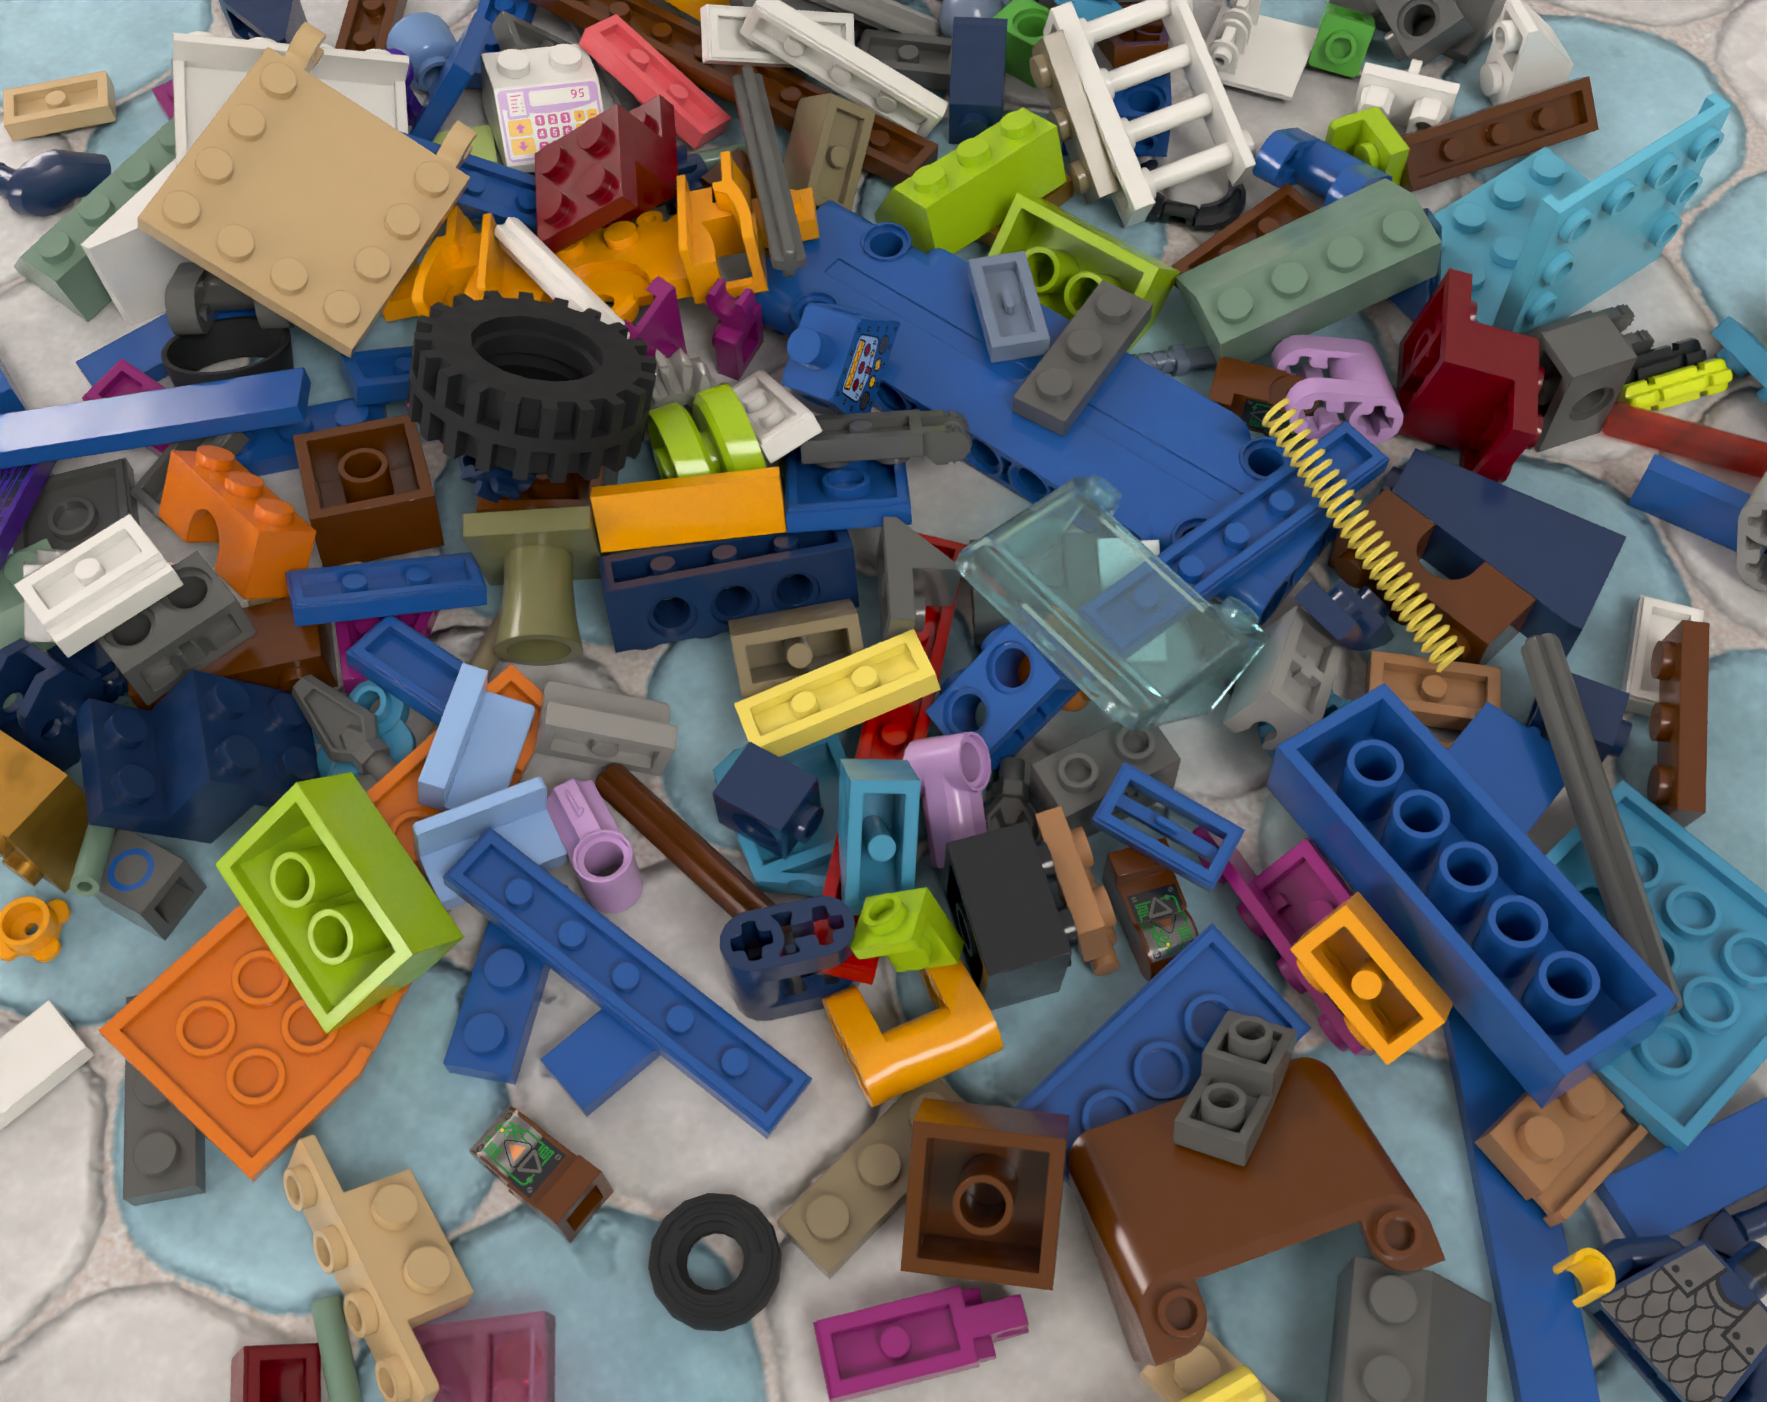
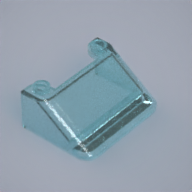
M1097 475L1075 477L965 547L955 560L957 570L1092 701L1118 723L1130 729L1140 731L1210 713L1271 637L1256 625L1259 617L1247 604L1233 596H1228L1222 604L1211 605L1117 521L1113 515L1118 509L1117 503L1122 498V495L1116 487Z

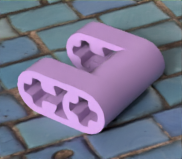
M1302 334L1292 335L1283 339L1275 347L1271 355L1272 368L1306 378L1297 382L1286 396V398L1290 399L1289 404L1285 405L1286 412L1292 408L1297 409L1296 414L1289 419L1290 424L1299 418L1304 419V423L1293 430L1295 433L1299 434L1306 428H1309L1311 433L1305 438L1319 440L1344 422L1339 420L1337 412L1343 413L1346 421L1373 445L1386 442L1399 432L1403 424V412L1376 348L1369 342ZM1307 356L1310 364L1302 365L1299 373H1291L1289 365H1296L1300 357ZM1321 368L1327 369L1330 377H1324ZM1316 400H1323L1325 407L1317 408L1314 416H1305L1303 409H1311Z

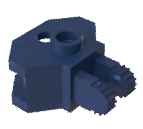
M20 638L0 649V730L64 772L77 764L81 759L75 712L88 698L110 703L118 700V696H124V693L128 692V680L97 640L67 658L58 645L45 650ZM15 693L17 695L15 701L9 707L3 709L5 700Z

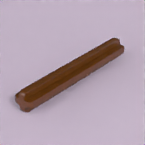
M612 763L597 776L595 786L601 797L732 918L746 911L776 905L622 764ZM791 925L781 927L785 940L792 933Z

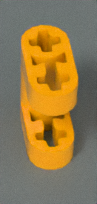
M961 959L958 964L919 970L936 1010L881 1033L856 985H852L822 999L835 1037L872 1108L1003 1050L1002 1038L992 1012Z

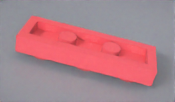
M617 14L585 28L578 45L596 61L600 68L609 72L625 86L639 103L644 104L660 94L674 105L675 130L678 138L687 142L696 150L725 132L732 117Z

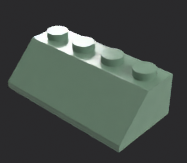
M174 117L21 255L14 265V268L21 275L87 322L92 320L112 299L81 244L176 158Z
M1384 178L1176 276L1175 281L1216 362L1218 363L1220 356L1221 358L1229 357L1251 362L1274 351L1275 347L1283 339L1292 335H1309L1436 276L1442 241L1415 194Z

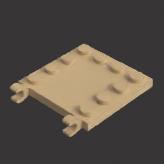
M304 22L294 35L284 56L269 47L266 48L137 217L138 229L351 358L467 189L470 176L460 171L459 168L470 155L473 149L471 143L477 136V132L457 120L446 135L437 154L432 153L310 74V71L314 69L324 54V50L320 48V45L326 39V34L308 22Z

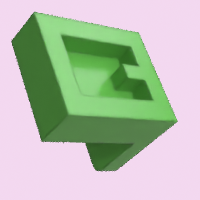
M1325 1L1318 21V33L1309 56V64L1313 67L1351 78L1357 77L1375 30V19L1371 14Z

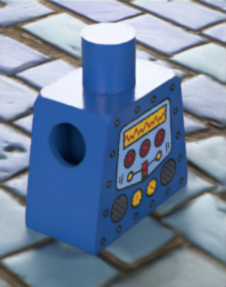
M809 303L804 309L798 329L790 335L787 342L789 358L782 376V387L809 410L821 415L871 412L901 323L848 305Z

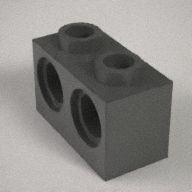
M1362 0L1374 19L1383 14L1391 30L1383 36L1399 62L1408 57L1411 61L1412 59L1422 60L1423 67L1474 32L1456 0ZM1435 16V23L1428 33L1422 36H1413L1414 26L1421 18Z
M198 551L179 563L171 565L184 585L97 639L147 706L171 691L192 669L201 671L258 633L238 600Z

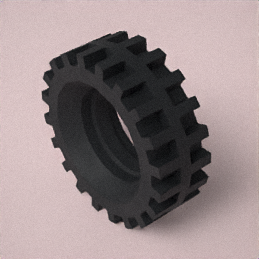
M484 291L482 300H474L466 294H460L453 297L452 307L437 302L430 306L429 317L420 315L417 320L407 403H409L408 416L411 422H421L420 435L426 441L444 440V454L453 459L464 454L476 459L475 469L487 473L494 466L513 470L512 479L523 481L528 480V473L547 474L551 483H565L568 473H579L586 481L598 479L601 466L618 472L625 467L626 457L635 459L640 453L657 375L655 374L657 363L655 357L646 356L648 345L642 339H627L629 330L627 326L620 322L608 325L600 321L602 313L592 308L580 312L568 308V300L555 297L553 303L534 300L533 293L519 292L518 298H503L498 291Z

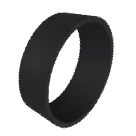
M255 316L229 317L214 320L207 334L174 336L164 345L161 351L162 362L174 387L294 369L289 329L263 330ZM241 357H264V359L240 368L216 372H197L204 367L224 360Z

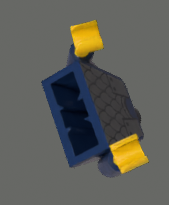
M1668 1235L1613 1239L1595 1249L1589 1247L1581 1248L1552 1267L1555 1275L1566 1270L1579 1279L1583 1293L1572 1300L1573 1304L1577 1308L1581 1307L1663 1402H1767V1307L1761 1301L1767 1295V1249L1760 1243L1750 1241L1727 1261H1724L1702 1239L1687 1247H1684L1679 1241Z

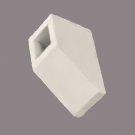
M1523 0L1505 1L1499 22L1495 24L1493 29V41L1486 63L1480 69V88L1483 94L1490 98L1493 105L1567 82L1574 65L1553 29Z

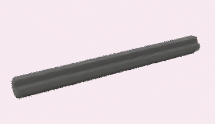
M743 66L741 74L732 76V86L771 262L774 269L783 271V276L793 277L795 276L796 269L806 266L807 258L762 74L754 73L752 66Z
M1554 633L1534 635L1525 640V644L1521 647V655L1610 925L1679 998L1666 1017L1671 1016L1682 1009L1683 1000L1561 641Z

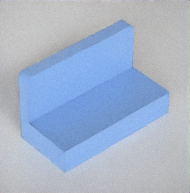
M462 663L418 779V804L447 811L509 788L534 719V706L487 691L488 670Z
M535 777L420 820L412 825L415 857L425 880L446 911L467 902L444 885L443 876L489 827L546 871L567 864L566 849L546 809L547 787L542 777Z

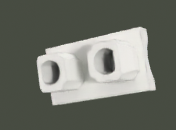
M1412 59L1408 72L1366 62L1361 74L1352 114L1378 106L1390 123L1407 126L1405 134L1448 121L1460 84L1419 75L1423 64L1422 60Z

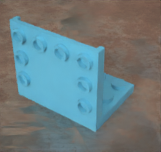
M1713 92L1705 98L1697 116L1591 182L1546 146L1434 214L1442 226L1441 280L1450 268L1472 274L1471 301L1477 303L1475 322L1521 334L1569 317L1660 258L1666 243L1675 236L1682 225V219L1679 216L1686 202L1694 196L1702 184L1703 178L1699 175L1706 160L1718 149L1723 141L1724 133L1721 132V129L1732 105Z

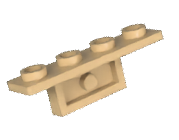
M313 1134L299 1139L283 1175L285 1193L294 1210H303L314 1233L313 1247L316 1259L325 1273H333L345 1297L344 1313L350 1330L357 1338L361 1339L364 1337L376 1361L375 1375L383 1398L386 1402H432L439 1391V1384L412 1329L467 1306L474 1293L473 1288L411 1169L343 1192L316 1136Z

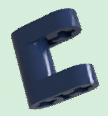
M815 896L746 911L734 916L726 923L720 935V951L738 1010L747 1018L756 1021H771L825 1009L822 1001L824 997L852 985H856L858 988L860 982L838 977L839 982L825 984L823 976L816 975L819 973L817 971L831 969L843 964L852 955L850 946L855 938V920L850 908L834 897ZM828 920L830 928L835 929L833 931V943L819 945L816 935H811L815 930L814 922ZM791 925L794 943L786 945L781 927ZM800 975L804 992L794 994L792 977Z

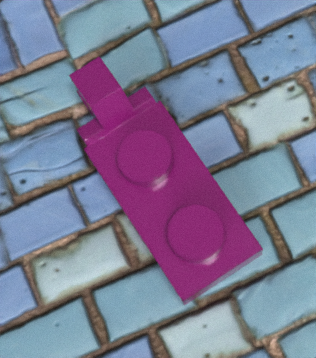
M960 1285L813 1322L830 1402H843L977 1368L979 1363L996 1359L994 1342L1029 1332V1322L1021 1294L983 1303L979 1288L961 1291Z

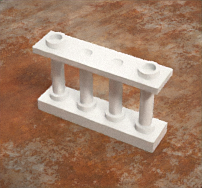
M1145 0L1088 22L1085 18H1078L1070 1L1051 8L1043 30L1044 36L1062 29L1064 31L1119 187V191L1111 194V197L1124 228L1145 221L1156 203L1154 199L1158 191L1221 167L1225 168L1231 185L1234 187L1242 184L1256 165L1254 141L1250 133L1246 129L1242 130L1192 13L1193 0ZM1162 18L1173 44L1172 48L1111 71H1107L1104 67L1099 69L1092 52L1094 43ZM1183 68L1194 97L1128 121L1125 117L1120 118L1113 102L1116 92ZM1204 118L1215 144L1214 147L1151 171L1146 167H1140L1133 150L1135 149L1136 142L1196 119Z

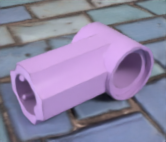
M975 732L916 739L910 742L905 749L903 760L909 761L921 780L920 798H922L932 868H944L946 843L987 832L981 790L987 786L990 780L991 758L984 739Z
M572 778L554 787L552 793L547 798L546 809L566 849L567 858L579 879L587 901L594 909L602 913L615 914L627 910L637 902L643 889V880L630 841L621 834L592 779L578 781ZM620 867L612 875L605 877L597 876L606 868Z

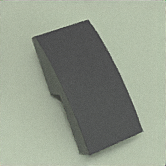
M1228 1010L1202 1052L1201 1076L1174 1120L1173 1143L1245 1167L1280 1090L1296 1045L1297 1030L1267 1022L1259 1017L1247 1016Z

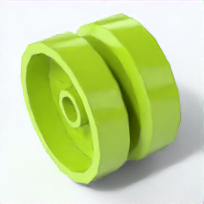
M723 382L695 393L692 409L694 421L688 411L675 401L651 408L649 411L646 428L661 480L766 468L760 446L748 416L736 393L728 383Z

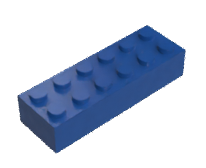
M1385 683L1277 745L1266 786L1267 789L1350 886L1364 897L1452 1000L1456 1010L1541 1109L1652 1035L1678 1002L1679 998Z

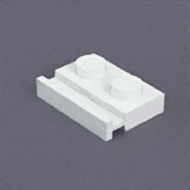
M130 514L14 584L67 658L184 585L171 565L168 564Z

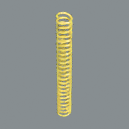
M1284 398L1267 412L1263 418L1262 426L1270 428V437H1278L1276 446L1285 447L1283 456L1292 457L1290 466L1299 467L1297 476L1307 477L1304 487L1313 488L1312 497L1321 498L1319 507L1328 508L1326 517L1335 518L1333 527L1343 528L1340 538H1350L1347 548L1357 549L1355 553L1356 559H1365L1362 569H1372L1369 579H1380L1377 583V589L1387 590L1384 600H1395L1391 610H1403L1399 615L1398 621L1406 622L1411 620L1407 624L1406 631H1418L1414 635L1413 642L1420 643L1426 641L1422 645V653L1434 651L1429 656L1428 663L1435 664L1441 662L1436 669V672L1441 673L1445 667L1464 652L1465 646H1458L1443 653L1457 641L1458 636L1451 635L1433 644L1450 629V625L1445 624L1426 633L1442 619V614H1436L1418 623L1435 608V604L1430 603L1410 613L1427 598L1428 593H1421L1402 603L1420 587V583L1415 582L1394 593L1412 578L1413 572H1407L1386 583L1405 567L1406 562L1401 561L1379 572L1398 556L1397 551H1393L1371 562L1391 544V541H1385L1364 552L1372 543L1383 536L1384 531L1379 530L1367 538L1356 542L1363 534L1376 525L1375 520H1371L1363 526L1348 532L1369 513V510H1363L1357 515L1341 522L1350 512L1361 505L1362 500L1357 499L1348 506L1333 512L1341 503L1354 494V490L1349 489L1337 498L1326 502L1337 490L1347 484V479H1342L1335 485L1318 492L1340 472V469H1334L1324 477L1311 482L1322 470L1332 464L1333 459H1327L1315 468L1304 472L1311 463L1325 454L1326 449L1321 448L1308 458L1296 462L1306 451L1318 444V439L1314 438L1304 446L1289 452L1300 440L1311 433V429L1306 428L1295 437L1282 442L1290 432L1304 423V419L1299 418L1287 428L1275 432L1283 422L1293 417L1297 412V409L1292 408L1280 418L1268 422L1278 410L1289 404L1290 399Z

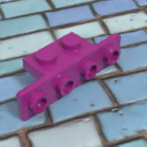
M1200 826L1192 831L1194 835L1219 848L1223 841L1220 837ZM1305 838L1258 876L1238 849L1235 848L1218 882L1222 885L1228 882L1242 902L1236 906V909L1244 923L1259 938L1263 939L1265 936H1268L1282 955L1276 961V964L1284 978L1298 993L1304 994L1308 991L1323 1012L1317 1018L1318 1023L1330 1041L1342 1052L1350 1049L1355 1055L1372 1056L1375 1054V1050H1367L1352 1035L1345 1024L1344 1013L1328 994L1318 992L1305 979L1297 966V957L1290 950L1304 933L1354 895L1352 890L1326 856L1310 839ZM1198 856L1202 865L1208 868L1210 862Z

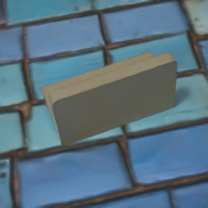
M832 93L801 98L797 106L784 159L789 188L800 190L812 187L816 210L827 201L833 200L851 211L876 112Z

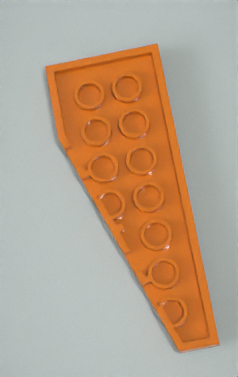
M512 664L487 685V691L531 704L535 708L534 719L510 787L520 783L535 755L534 750L543 692ZM437 730L366 792L422 875V870L415 857L412 825L420 820L444 812L418 804V779ZM240 904L98 1031L254 1183L361 1079L412 982L337 1030L326 1034Z

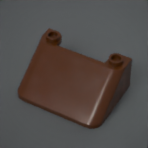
M1300 1057L1290 1060L1274 1105L1245 1167L1173 1143L1174 1120L1188 1096L1087 1130L1074 1140L1067 1154V1174L1130 1354L1136 1362L1158 1366L1189 1354L1199 1345L1206 1330L1207 1313L1196 1282L1197 1279L1355 1222L1358 1223L1365 1244L1372 1256L1387 1268L1396 1271H1417L1446 1260L1424 1209L1336 1074L1329 1066L1317 1059Z

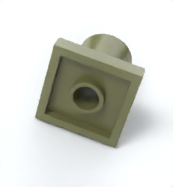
M590 506L463 514V538L489 585H504L501 618L494 647L495 654L505 661L530 666L557 665L580 657L583 653V646L576 616L573 580L601 579L597 557L609 555L608 552L601 553L595 519Z

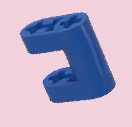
M1298 127L1274 131L1259 150L1255 159L1256 165L1252 170L1254 176L1277 188H1281L1288 183L1290 186L1300 185L1325 198L1323 207L1384 178L1392 182L1391 175Z

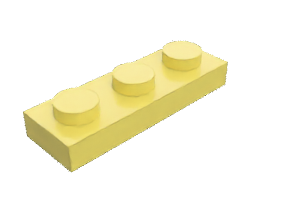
M912 629L736 702L734 706L748 742H752L770 753L781 757L941 689L935 671L915 630Z

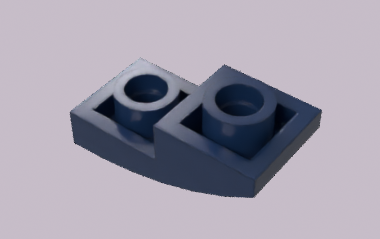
M1341 579L1326 593L1318 584L1311 580L1294 597L1343 647L1349 650L1364 651L1386 645L1394 637L1385 620L1391 613L1390 609L1366 586H1363L1356 593Z

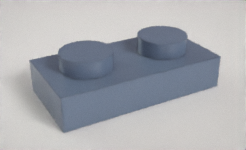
M1025 251L968 259V278L991 363L1045 355L1049 350L1050 336Z

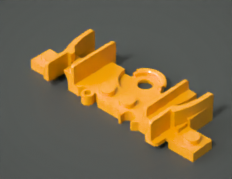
M730 150L720 152L722 181L712 183V187L690 191L686 175L677 176L678 214H675L666 222L661 212L648 211L637 218V227L630 221H619L606 228L594 231L555 254L602 301L613 302L614 305L611 309L623 321L626 319L630 323L637 317L641 306L651 305L654 301L653 295L646 289L657 276H660L675 287L677 299L693 296L695 305L706 303L707 294L717 279L722 278L718 263L719 257L747 253L753 277L726 282V290L732 297L740 296L745 288L752 289L754 293L768 291L765 248H768L758 199H751L749 181L733 161ZM812 187L800 190L790 189L802 241L820 238ZM712 188L716 199L715 203L712 200ZM455 205L447 217L445 236L434 239L421 264L413 266L382 313L386 322L415 316L420 317V315L429 317L430 306L437 302L452 307L453 297L460 294H466L474 300H482L484 291H498L503 298H518L519 292L533 293L534 300L553 303L554 300L499 246V240L494 236L497 224L492 213L483 214L481 233H479L463 214L460 207Z

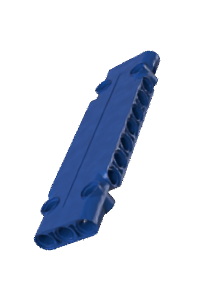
M827 201L817 209L820 238L802 241L807 258L805 267L796 269L795 276L785 277L782 270L773 268L770 254L766 257L768 291L754 293L756 302L761 304L762 322L765 327L779 335L790 337L798 329L804 309L809 303L848 305L900 322L901 324L873 407L881 412L920 409V411L944 410V412H948L951 409L953 412L957 410L959 414L963 413L964 418H967L969 425L968 434H970L972 447H970L971 453H968L967 459H962L963 462L1083 535H1093L1095 542L1159 540L1161 553L1292 459V457L1283 456L1285 447H1277L1276 438L1258 437L1251 439L1247 425L1236 414L1127 352L1064 437L1012 412L1014 394L1044 355L991 363L968 278V262L941 248H933L927 254L911 245L909 232L899 224L893 222L873 224L835 201ZM752 272L746 278L753 277ZM1040 303L1050 336V349L1071 320ZM1351 496L1343 503H1341L1333 512L1338 511L1353 503L1355 501V498ZM1349 514L1341 522L1345 521ZM1326 515L1216 595L1214 599L1259 626L1265 624L1338 533L1339 528L1333 527L1335 518H1328Z

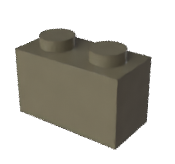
M850 598L728 620L742 698L751 697L864 650L858 612Z

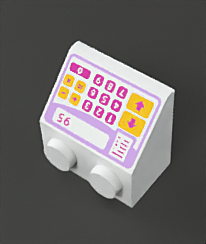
M558 44L551 47L521 50L507 49L502 52L481 54L482 105L504 166L525 173L535 172L536 152L583 125L587 120L604 112L597 73L589 54L578 44Z

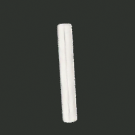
M508 217L504 224L496 225L494 236L499 240V246L553 300L555 297L568 300V308L580 312L588 308L597 310L602 313L600 321L608 325L616 322L625 325V322L518 218Z

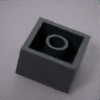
M1028 821L946 843L942 889L954 928L964 941L962 953L968 973L991 1011L1059 992L1067 967H1071V949L1078 947V937L1072 915L1067 906L1056 907L1049 883L1056 881V872L1050 850L1045 841L1035 843Z

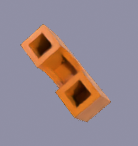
M212 445L199 446L197 451L171 450L158 516L186 543L219 542V551L214 571L243 599L288 598L285 572L308 569L316 530L294 512L295 509L292 505L282 501L267 488L260 477L252 474L235 459V455L229 450Z

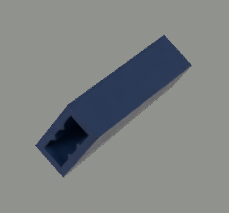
M1415 448L1404 470L1395 466L1392 467L1380 493L1386 488L1435 524L1422 559L1450 580L1465 578L1484 562H1487L1536 599L1520 633L1526 638L1534 635L1554 633L1560 639L1567 658L1584 628L1626 536Z

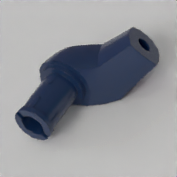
M59 149L40 153L25 162L17 170L0 162V197L7 199L9 206L17 214L30 217L49 216L68 205L75 198L86 197L111 174V164L107 156L103 154Z

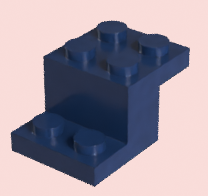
M192 669L150 711L88 698L75 712L89 825L212 844L254 805L271 808L296 782L321 778L317 766V753L312 728L291 692Z

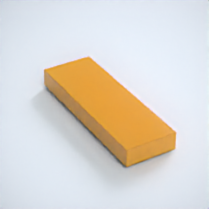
M779 467L598 486L591 489L590 500L601 553L787 532Z

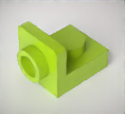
M1378 106L1344 115L1329 123L1325 142L1391 175L1392 182L1397 185L1400 184L1410 148Z
M928 887L866 897L855 929V938L850 949L857 959L886 956L897 972L958 964L964 941Z

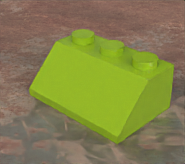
M1023 107L1006 114L1000 122L974 138L961 142L955 150L934 163L919 168L913 176L892 188L874 213L876 222H893L903 226L910 234L911 245L926 254L933 248H941L955 254L1002 224L1017 193L1042 198L1067 182L1057 125Z
M1021 193L1016 194L988 256L1025 251L1039 302L1069 320L1074 318L1102 280L1153 303L1150 321L1127 350V353L1155 323L1176 282L1175 277L1180 274L1179 270L1050 202Z
M352 772L296 782L215 863L218 871L326 1034L337 1030L421 977L464 938V935Z

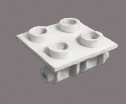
M1230 0L1229 7L1221 6L1205 44L1222 84L1291 101L1309 59L1318 29L1259 15L1261 0Z

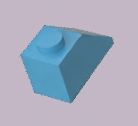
M840 759L837 828L842 902L850 908L853 915L861 914L866 897L915 889L921 780L908 760Z

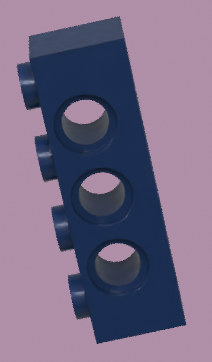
M847 529L798 533L785 532L658 546L597 557L602 590L616 653L634 649L648 650L661 644L693 638H711L719 633L729 632L728 620L849 598L855 608L860 607L854 547Z

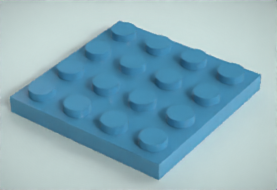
M1622 779L1611 791L1683 1000V1007L1677 1013L1665 1017L1652 1035L1594 1074L1625 1106L1623 1110L1666 1147L1670 1146L1680 1154L1693 1142L1767 1058V893ZM1576 825L1546 856L1610 924L1578 825Z

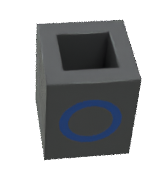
M118 829L114 834L100 889L94 896L103 906L159 938L166 940L207 886L184 859L133 831Z

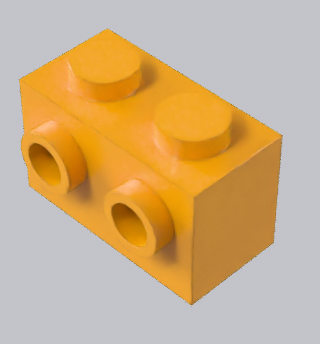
M1358 891L1304 933L1290 948L1297 957V966L1305 979L1318 992L1328 994L1344 1013L1345 1024L1356 1040L1367 1050H1375L1386 1065H1389L1444 1024L1454 1004Z

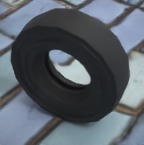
M706 1193L685 1200L665 1216L651 1242L648 1270L656 1297L674 1319L695 1330L722 1332L746 1324L767 1306L779 1283L782 1254L773 1225L757 1206L733 1194ZM712 1234H724L735 1239L741 1246L744 1255L743 1268L738 1278L729 1286L718 1290L704 1289L696 1285L689 1277L687 1270L688 1255L693 1246L703 1237Z

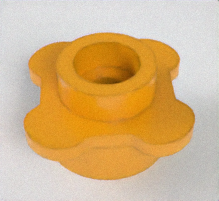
M33 896L20 897L8 903L0 912V959L9 962L18 956L34 957L38 962L46 963L56 958L62 949V945L58 940L62 925L71 917L70 907L60 899H54L46 904L43 900ZM37 925L38 930L34 934L28 935V932Z

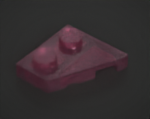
M538 1311L419 1326L412 1329L439 1384V1391L433 1400L434 1402H555L556 1316L549 1312Z

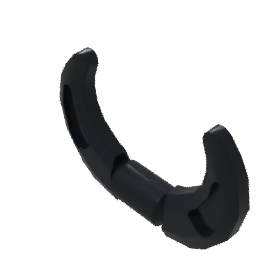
M1148 160L1140 164V167H1146L1151 171L1158 167V161ZM1228 180L1229 191L1218 201L1201 204L1200 209L1197 205L1169 199L1165 201L1166 197L1156 192V198L1154 199L1156 203L1146 218L1157 223L1161 218L1164 222L1188 227L1194 226V230L1213 231L1221 229L1238 219L1244 211L1246 189L1243 183L1232 187L1230 180Z

